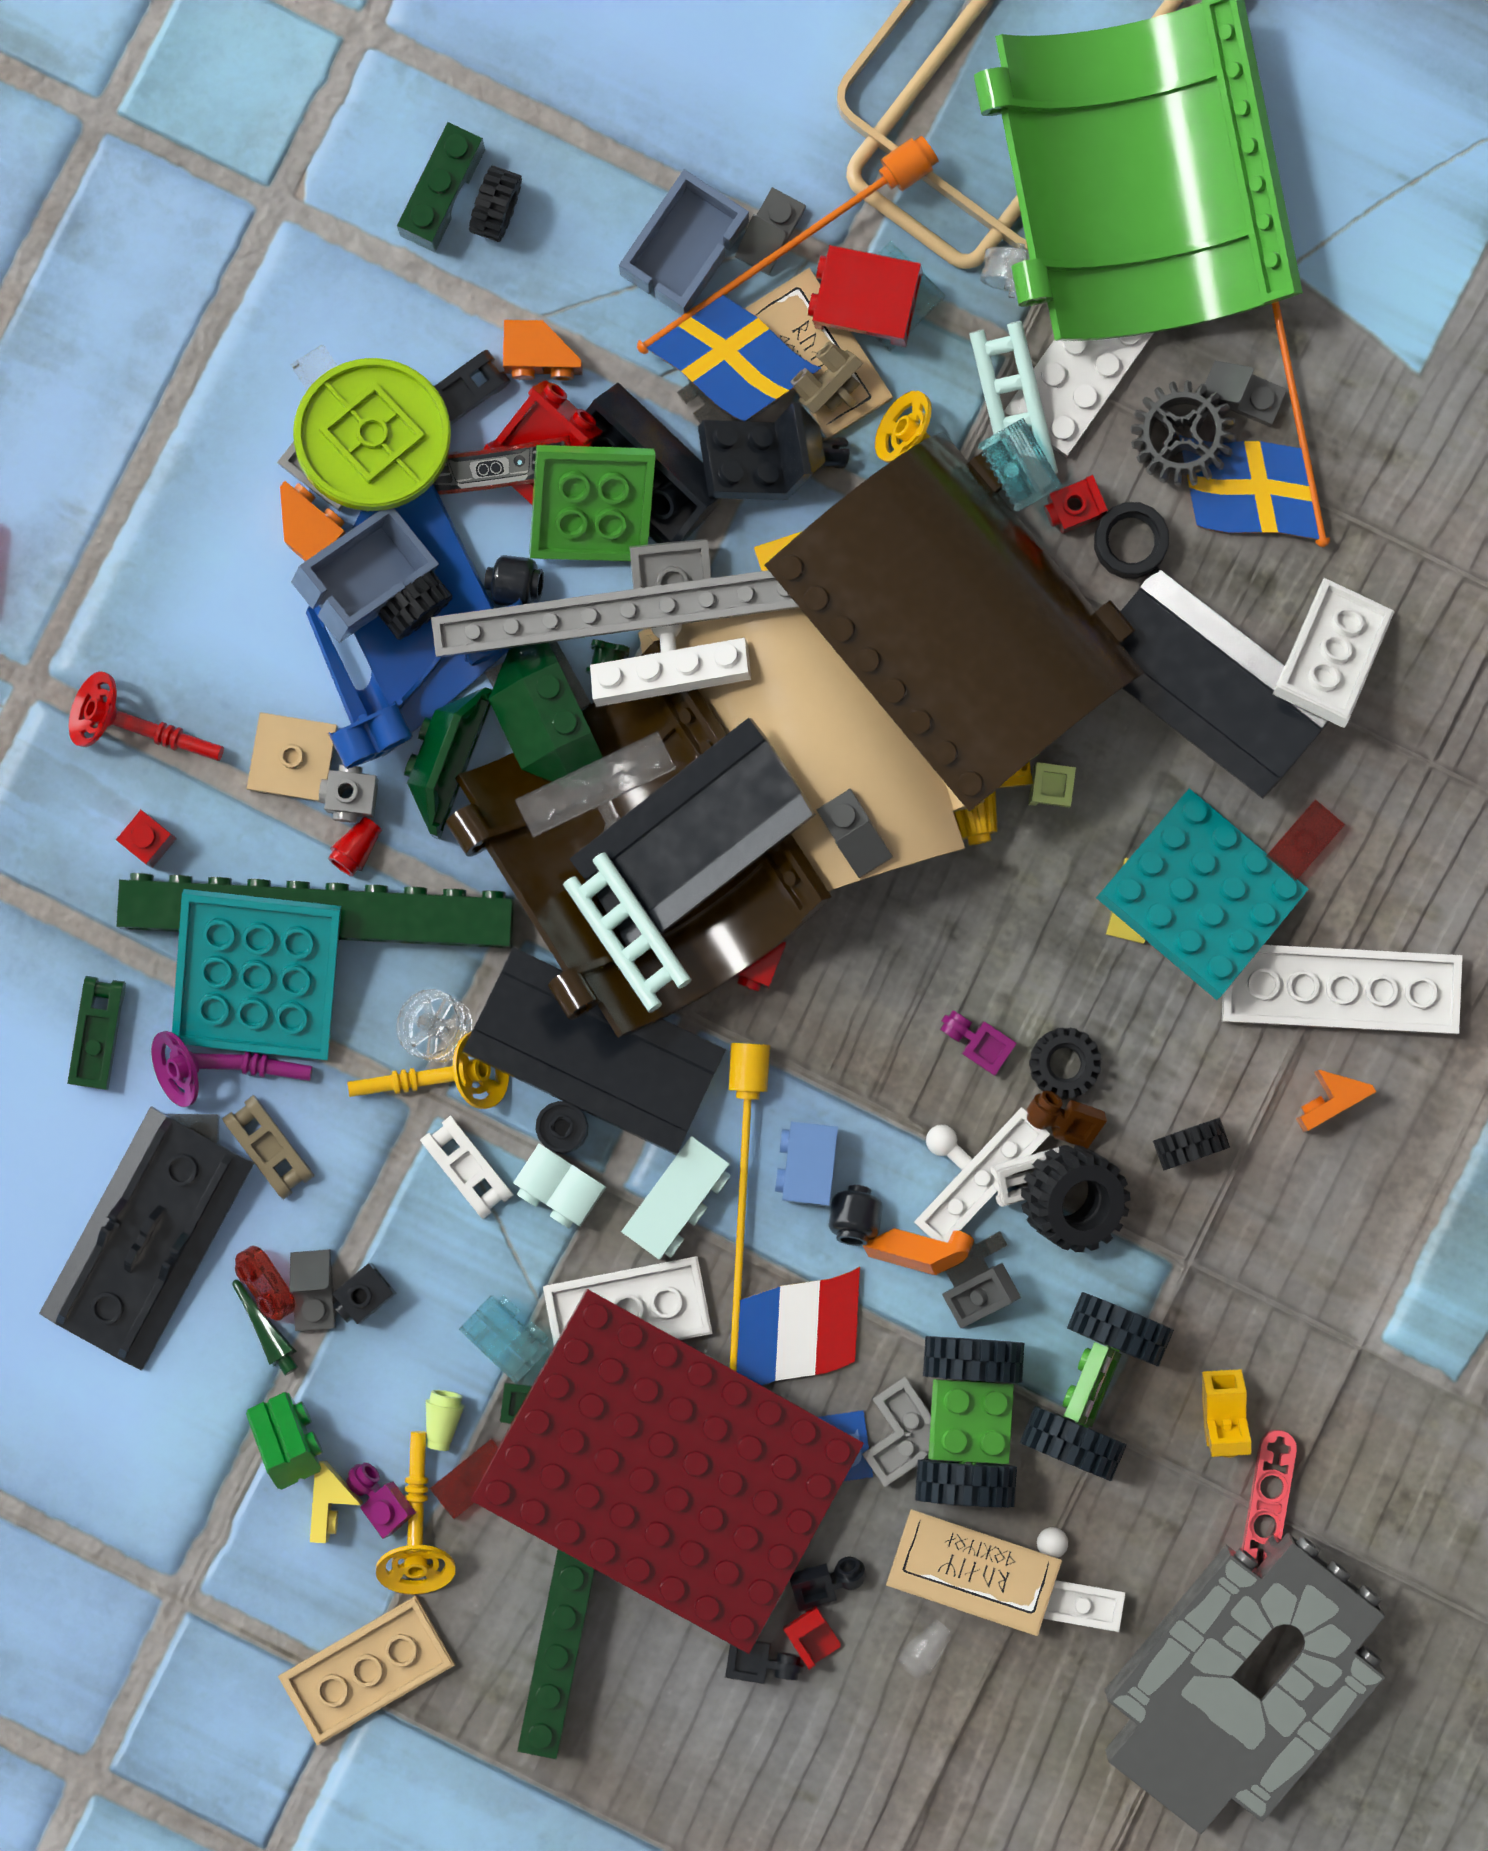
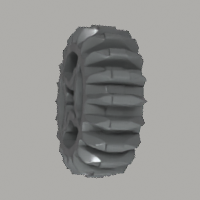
M1186 380L1184 391L1178 392L1176 382L1173 381L1169 383L1171 394L1165 396L1163 390L1157 387L1154 390L1158 398L1156 403L1148 397L1142 400L1145 407L1149 409V412L1135 411V418L1144 422V424L1131 426L1132 434L1142 436L1133 440L1131 444L1133 449H1145L1137 456L1140 464L1152 460L1146 469L1149 475L1155 474L1161 468L1160 482L1166 483L1172 473L1175 474L1174 481L1176 486H1182L1183 475H1189L1190 483L1194 486L1198 484L1196 473L1202 471L1204 477L1210 480L1212 473L1208 466L1212 464L1219 470L1224 468V463L1218 458V455L1231 457L1233 451L1223 443L1236 441L1235 433L1224 430L1234 427L1236 423L1234 418H1222L1230 411V406L1227 403L1215 407L1220 399L1218 392L1212 393L1206 399L1207 385L1201 384L1197 392L1192 393V382ZM1181 404L1198 407L1197 410L1193 409L1188 415L1182 417L1166 411L1170 407ZM1208 415L1211 416L1216 425L1215 439L1211 448L1205 445L1198 435L1199 429L1204 424L1203 420ZM1157 419L1163 423V426L1169 432L1167 439L1163 443L1164 447L1159 452L1154 449L1151 441L1152 429ZM1173 425L1177 428L1183 426V429L1185 426H1189L1194 442L1190 439L1184 441L1183 438L1182 442L1177 441V434ZM1184 450L1201 456V458L1188 463H1176L1168 460L1171 456L1175 457L1176 454Z

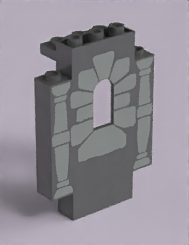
M1287 1532L1280 1540L1272 1534L1263 1545L1267 1557L1258 1568H1256L1258 1562L1242 1548L1235 1552L1226 1544L1105 1688L1108 1702L1130 1718L1129 1722L1105 1749L1108 1762L1200 1834L1205 1831L1231 1799L1263 1823L1385 1678L1379 1665L1382 1660L1364 1645L1358 1649L1385 1618V1614L1379 1605L1382 1601L1381 1598L1364 1584L1360 1589L1348 1580L1351 1576L1349 1572L1334 1560L1327 1564L1317 1555L1320 1550L1304 1536L1297 1540ZM1283 1624L1292 1625L1298 1628L1304 1636L1303 1649L1263 1698L1260 1699L1232 1676L1273 1628Z

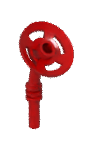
M99 671L88 677L75 696L69 715L68 727L70 738L77 746L89 747L93 745L103 735L107 727L114 725L154 739L155 744L160 745L162 743L163 747L168 748L170 746L174 751L181 748L216 761H220L222 758L223 746L185 734L180 727L175 730L174 725L167 727L165 722L156 724L118 711L115 706L117 697L116 683L114 678L106 672ZM108 684L110 691L101 689V685ZM88 732L90 734H93L94 736L91 738H86L84 733Z

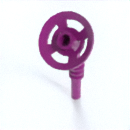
M170 1031L158 1033L154 1037L151 1047L152 1062L157 1079L168 1098L180 1107H187L195 1103L199 1091L197 1074L199 1069L242 1070L244 1075H247L248 1071H250L251 1076H256L259 1073V1076L262 1078L268 1074L310 1081L313 1066L269 1059L267 1054H263L260 1057L259 1053H254L251 1056V1052H245L244 1055L193 1053L187 1049L177 1035ZM166 1045L171 1049L170 1058L167 1060V1063L165 1058ZM176 1084H177L180 1088L184 1089V1090H185V1093L182 1092V1091L176 1086Z

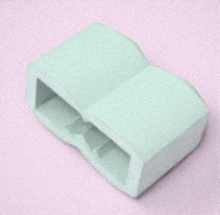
M541 1144L537 1145L513 1182L520 1187L516 1195L535 1207L541 1201L554 1209L550 1217L567 1228H570L573 1222L581 1227L606 1189V1186Z

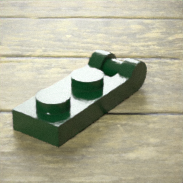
M85 976L67 1084L104 1090L109 1089L121 1007L125 995V981L113 980L112 983L99 982L98 977ZM96 997L108 999L107 1010L94 1008Z

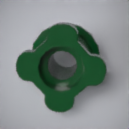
M593 639L591 649L594 652L591 665L629 657L630 647ZM587 667L585 672L591 675L590 667Z

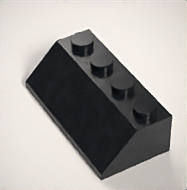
M618 382L595 398L586 410L595 419L596 426L603 432L592 447L654 449L656 456L649 536L656 543L685 541L709 517L723 498H709L703 462Z

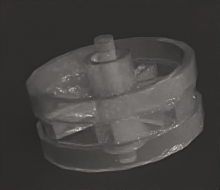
M1018 243L1017 248L991 247L986 249L983 261L985 267L982 268L980 281L992 288L1009 292V298H1016L1011 266L1021 261L1030 260L1028 250H1024L1025 244Z
M437 989L422 990L410 996L402 1005L396 1023V1033L402 1047L409 1054L431 1063H446L452 1060L459 1040L465 1034L472 1031V1018L468 1008L458 998ZM436 999H444L435 1014L431 1002ZM453 1005L456 1018L444 1020L450 1007ZM424 1008L425 1013L416 1018L417 1013ZM413 1024H416L420 1032L412 1037ZM456 1026L453 1037L451 1038L449 1036L451 1033V1027ZM428 1037L427 1052L424 1054L416 1046ZM438 1039L443 1040L447 1045L436 1052Z

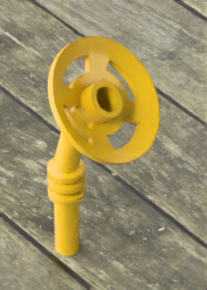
M910 391L899 397L889 407L879 424L875 437V451L881 460L890 463L913 446L931 437L926 432L932 411L931 402L927 395L920 391ZM912 406V413L899 418L906 409ZM890 436H891V445H892V447L895 449V450H893L892 452H890V450H889V437H890Z
M471 1031L459 1040L453 1056V1066L415 1071L414 1068H410L408 1073L405 1069H402L400 1074L395 1070L392 1071V1075L347 1081L349 1097L387 1091H394L395 1094H400L401 1089H403L404 1093H407L409 1088H412L414 1092L421 1086L455 1082L459 1093L468 1104L478 1109H488L496 1106L503 1099L507 1091L509 1075L495 1069V1081L489 1079L491 1074V1067L476 1059H469L468 1055L462 1053L472 1033ZM478 1082L480 1086L478 1088L472 1087V1083ZM485 1091L489 1094L483 1099L473 1097V1094H481Z
M411 1431L409 1476L405 1477V1482L409 1485L405 1486V1491L408 1494L404 1497L416 1513L408 1520L407 1546L398 1547L385 1553L376 1564V1577L384 1587L403 1594H424L436 1591L446 1586L455 1575V1562L447 1552L433 1546L423 1545L424 1502L428 1501V1496L424 1493L428 1492V1487L425 1484L429 1482V1478L425 1477V1431ZM392 1558V1569L388 1571L386 1564ZM403 1559V1563L399 1565L398 1561ZM427 1559L433 1560L431 1565L427 1564ZM439 1559H443L445 1562L441 1572L438 1571ZM404 1574L409 1578L426 1577L423 1580H405L401 1578Z

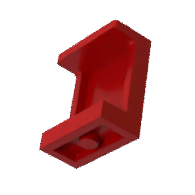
M829 245L827 256L821 255L819 259L816 278L822 280L819 293H812L808 316L813 317L812 321L816 329L823 330L824 326L890 339L891 345L906 347L923 276L921 263Z
M544 380L529 390L528 394L530 396L499 436L487 443L478 455L564 442L565 446L592 447L603 432L596 426L595 419L588 412L577 409L567 400V394L561 387ZM534 479L509 482L532 505Z

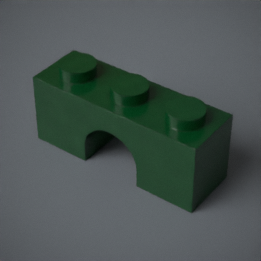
M447 122L397 224L401 237L436 252L452 219L451 211L457 195L465 182L469 184L485 152L483 138Z

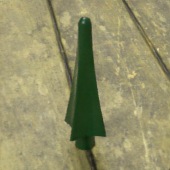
M238 1279L234 1280L232 1286L253 1324L269 1365L272 1364L274 1367L278 1364L285 1376L292 1373L298 1366L291 1355L297 1351L265 1316L243 1284Z

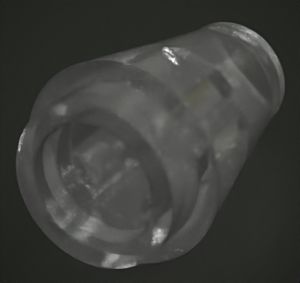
M935 1620L900 1649L902 1654L897 1659V1662L908 1673L921 1681L926 1674L929 1676L932 1674L953 1634L943 1624Z

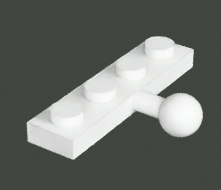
M682 624L651 628L654 635L660 639L661 653L590 665L592 697L596 707L751 680L749 650L745 638L676 650L675 637L681 632Z
M1022 1107L973 1159L957 1144V1135L951 1127L936 1125L929 1130L926 1136L928 1149L937 1156H947L962 1170L914 1221L930 1238L948 1243L952 1232L960 1231L997 1192L994 1189L993 1181H995V1176L992 1174L991 1166L1031 1155L1050 1135L1046 1129L1040 1130L1032 1126L1026 1117L1028 1113Z
M1049 1527L1039 1534L1037 1548L1040 1553L1059 1558L1067 1551L1068 1538L1061 1529ZM1056 1580L1043 1619L1119 1632L1125 1592Z

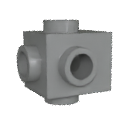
M339 765V771L329 770L328 780L321 779L319 802L325 803L324 809L327 813L333 814V820L356 823L357 817L374 818L379 782L376 775L362 774V767L355 766L345 769L344 765ZM345 790H353V794L351 797L346 799L342 798V794Z

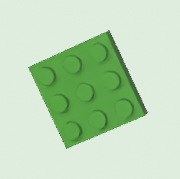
M536 445L529 544L530 558L630 561L629 546L648 544L656 456L654 449Z

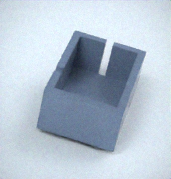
M683 169L620 262V275L648 294L654 288L655 298L682 316L691 309L725 259V248L730 251L748 225L749 211Z
M392 508L379 510L299 565L291 583L312 609L318 605L320 606L321 610L318 617L340 643L378 617L381 608L386 606V603L393 599L394 595L399 591L404 590L405 586L409 583L412 584L415 579L420 576L422 577L427 572H434L439 564L398 512Z

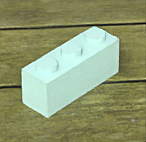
M691 1136L621 1232L660 1260L664 1254L671 1258L684 1241V1238L679 1233L687 1222L695 1226L708 1208L702 1202L712 1190L718 1194L731 1177L726 1172L730 1164Z

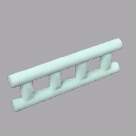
M1022 321L1007 324L1010 336L990 341L986 340L984 329L969 333L1001 468L1011 480L1007 485L1020 482L1018 470L1041 465L1043 476L1058 473ZM1013 351L1019 374L996 379L991 356ZM1022 389L1028 412L1005 417L1000 394ZM1032 427L1037 450L1014 455L1009 432Z
M603 852L593 859V863L599 872L583 885L574 876L564 882L563 886L650 1013L662 1005L655 994L662 987L673 980L680 989L688 985L692 979L608 855ZM609 885L620 903L603 917L591 898L605 886ZM630 916L642 935L624 948L613 932V929ZM652 948L663 967L646 980L634 961Z

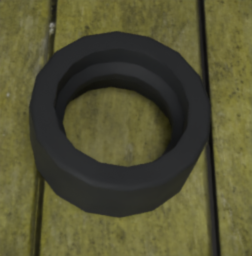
M1125 502L1112 507L1101 518L1094 534V550L1099 562L1109 573L1121 578L1138 579L1150 574L1161 564L1169 547V530L1164 518L1153 507L1141 502ZM1126 518H1137L1144 521L1154 534V547L1151 554L1145 560L1137 563H1126L1119 560L1112 553L1109 546V534L1112 527L1118 521Z

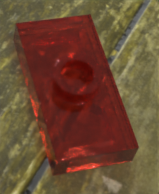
M1315 799L1266 856L1297 881L1345 824Z

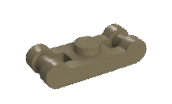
M252 1095L244 1102L246 1106L235 1114L231 1111L222 1120L277 1194L284 1200L293 1193L291 1189L302 1180L304 1183L308 1182L315 1175L269 1116L263 1105ZM256 1118L262 1127L249 1135L244 1126ZM286 1159L292 1166V1169L281 1177L275 1167Z

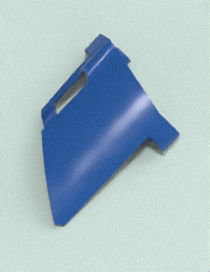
M432 484L416 499L394 508L438 562L439 565L434 573L453 595L452 600L448 602L449 604L433 617L494 609L434 485ZM361 510L352 529L378 511ZM519 598V600H518L516 603H514V604H512V605H509V606H516V605H523V604H522V602H521V599ZM318 605L314 609L308 606L306 611L318 645L351 723L336 732L328 733L345 769L361 765L381 756L383 757L397 746L410 740L413 737L412 733L422 726L425 717L432 718L436 709L449 704L502 656L507 654L508 650L512 649L505 648L439 658L436 657L431 620L423 624L417 631H413L411 635L398 640L378 616L354 633L371 668L369 684L363 690H357L324 623L318 617L321 610L320 606Z

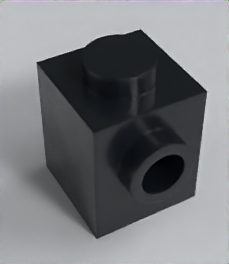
M368 1263L332 1293L337 1299L333 1307L347 1323L353 1319L356 1324H361L397 1293L372 1263Z

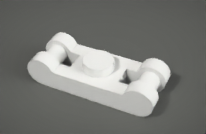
M450 1115L441 1122L443 1127L433 1135L430 1133L426 1134L420 1141L482 1219H485L492 1213L490 1209L501 1200L506 1202L514 1194ZM451 1139H454L460 1147L448 1156L442 1147ZM483 1179H486L492 1188L480 1197L473 1187Z

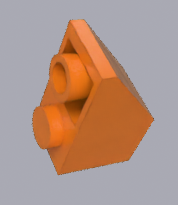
M504 320L503 368L506 374H512L513 379L532 380L535 379V374H551L550 378L553 380L569 381L574 379V375H583L581 359L543 320Z
M286 481L282 483L280 494L284 542L300 558L307 561L346 534L341 528L345 522L331 509L327 508L322 512L312 504L316 497L300 483H297L294 488Z

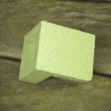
M1037 762L1033 766V784H1031L1028 805L1036 806L1039 803L1070 808L1076 767Z

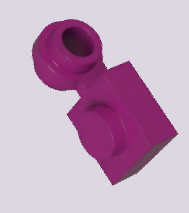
M952 1010L949 1016L945 1014L941 1020L944 1024L940 1030L957 1042H960L963 1037L970 1040L961 1054L994 1076L1017 1044L985 1021H982L975 1033L971 1032L968 1029L972 1022Z
M356 1464L349 1470V1477L346 1479L347 1485L356 1495L363 1496L367 1494L370 1497L360 1508L382 1539L391 1536L416 1513L394 1481L385 1484L382 1488L378 1484L380 1480L379 1473L371 1464Z

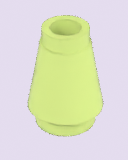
M432 1390L430 1399L425 1400L426 1447L439 1451L450 1450V1444L465 1406L461 1404L462 1395L446 1390Z

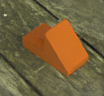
M1322 1070L1314 1071L1329 1100L1324 1101L1322 1096H1319L1301 1106L1304 1114L1297 1117L1296 1120L1303 1132L1309 1131L1374 1094L1376 1090L1373 1085Z

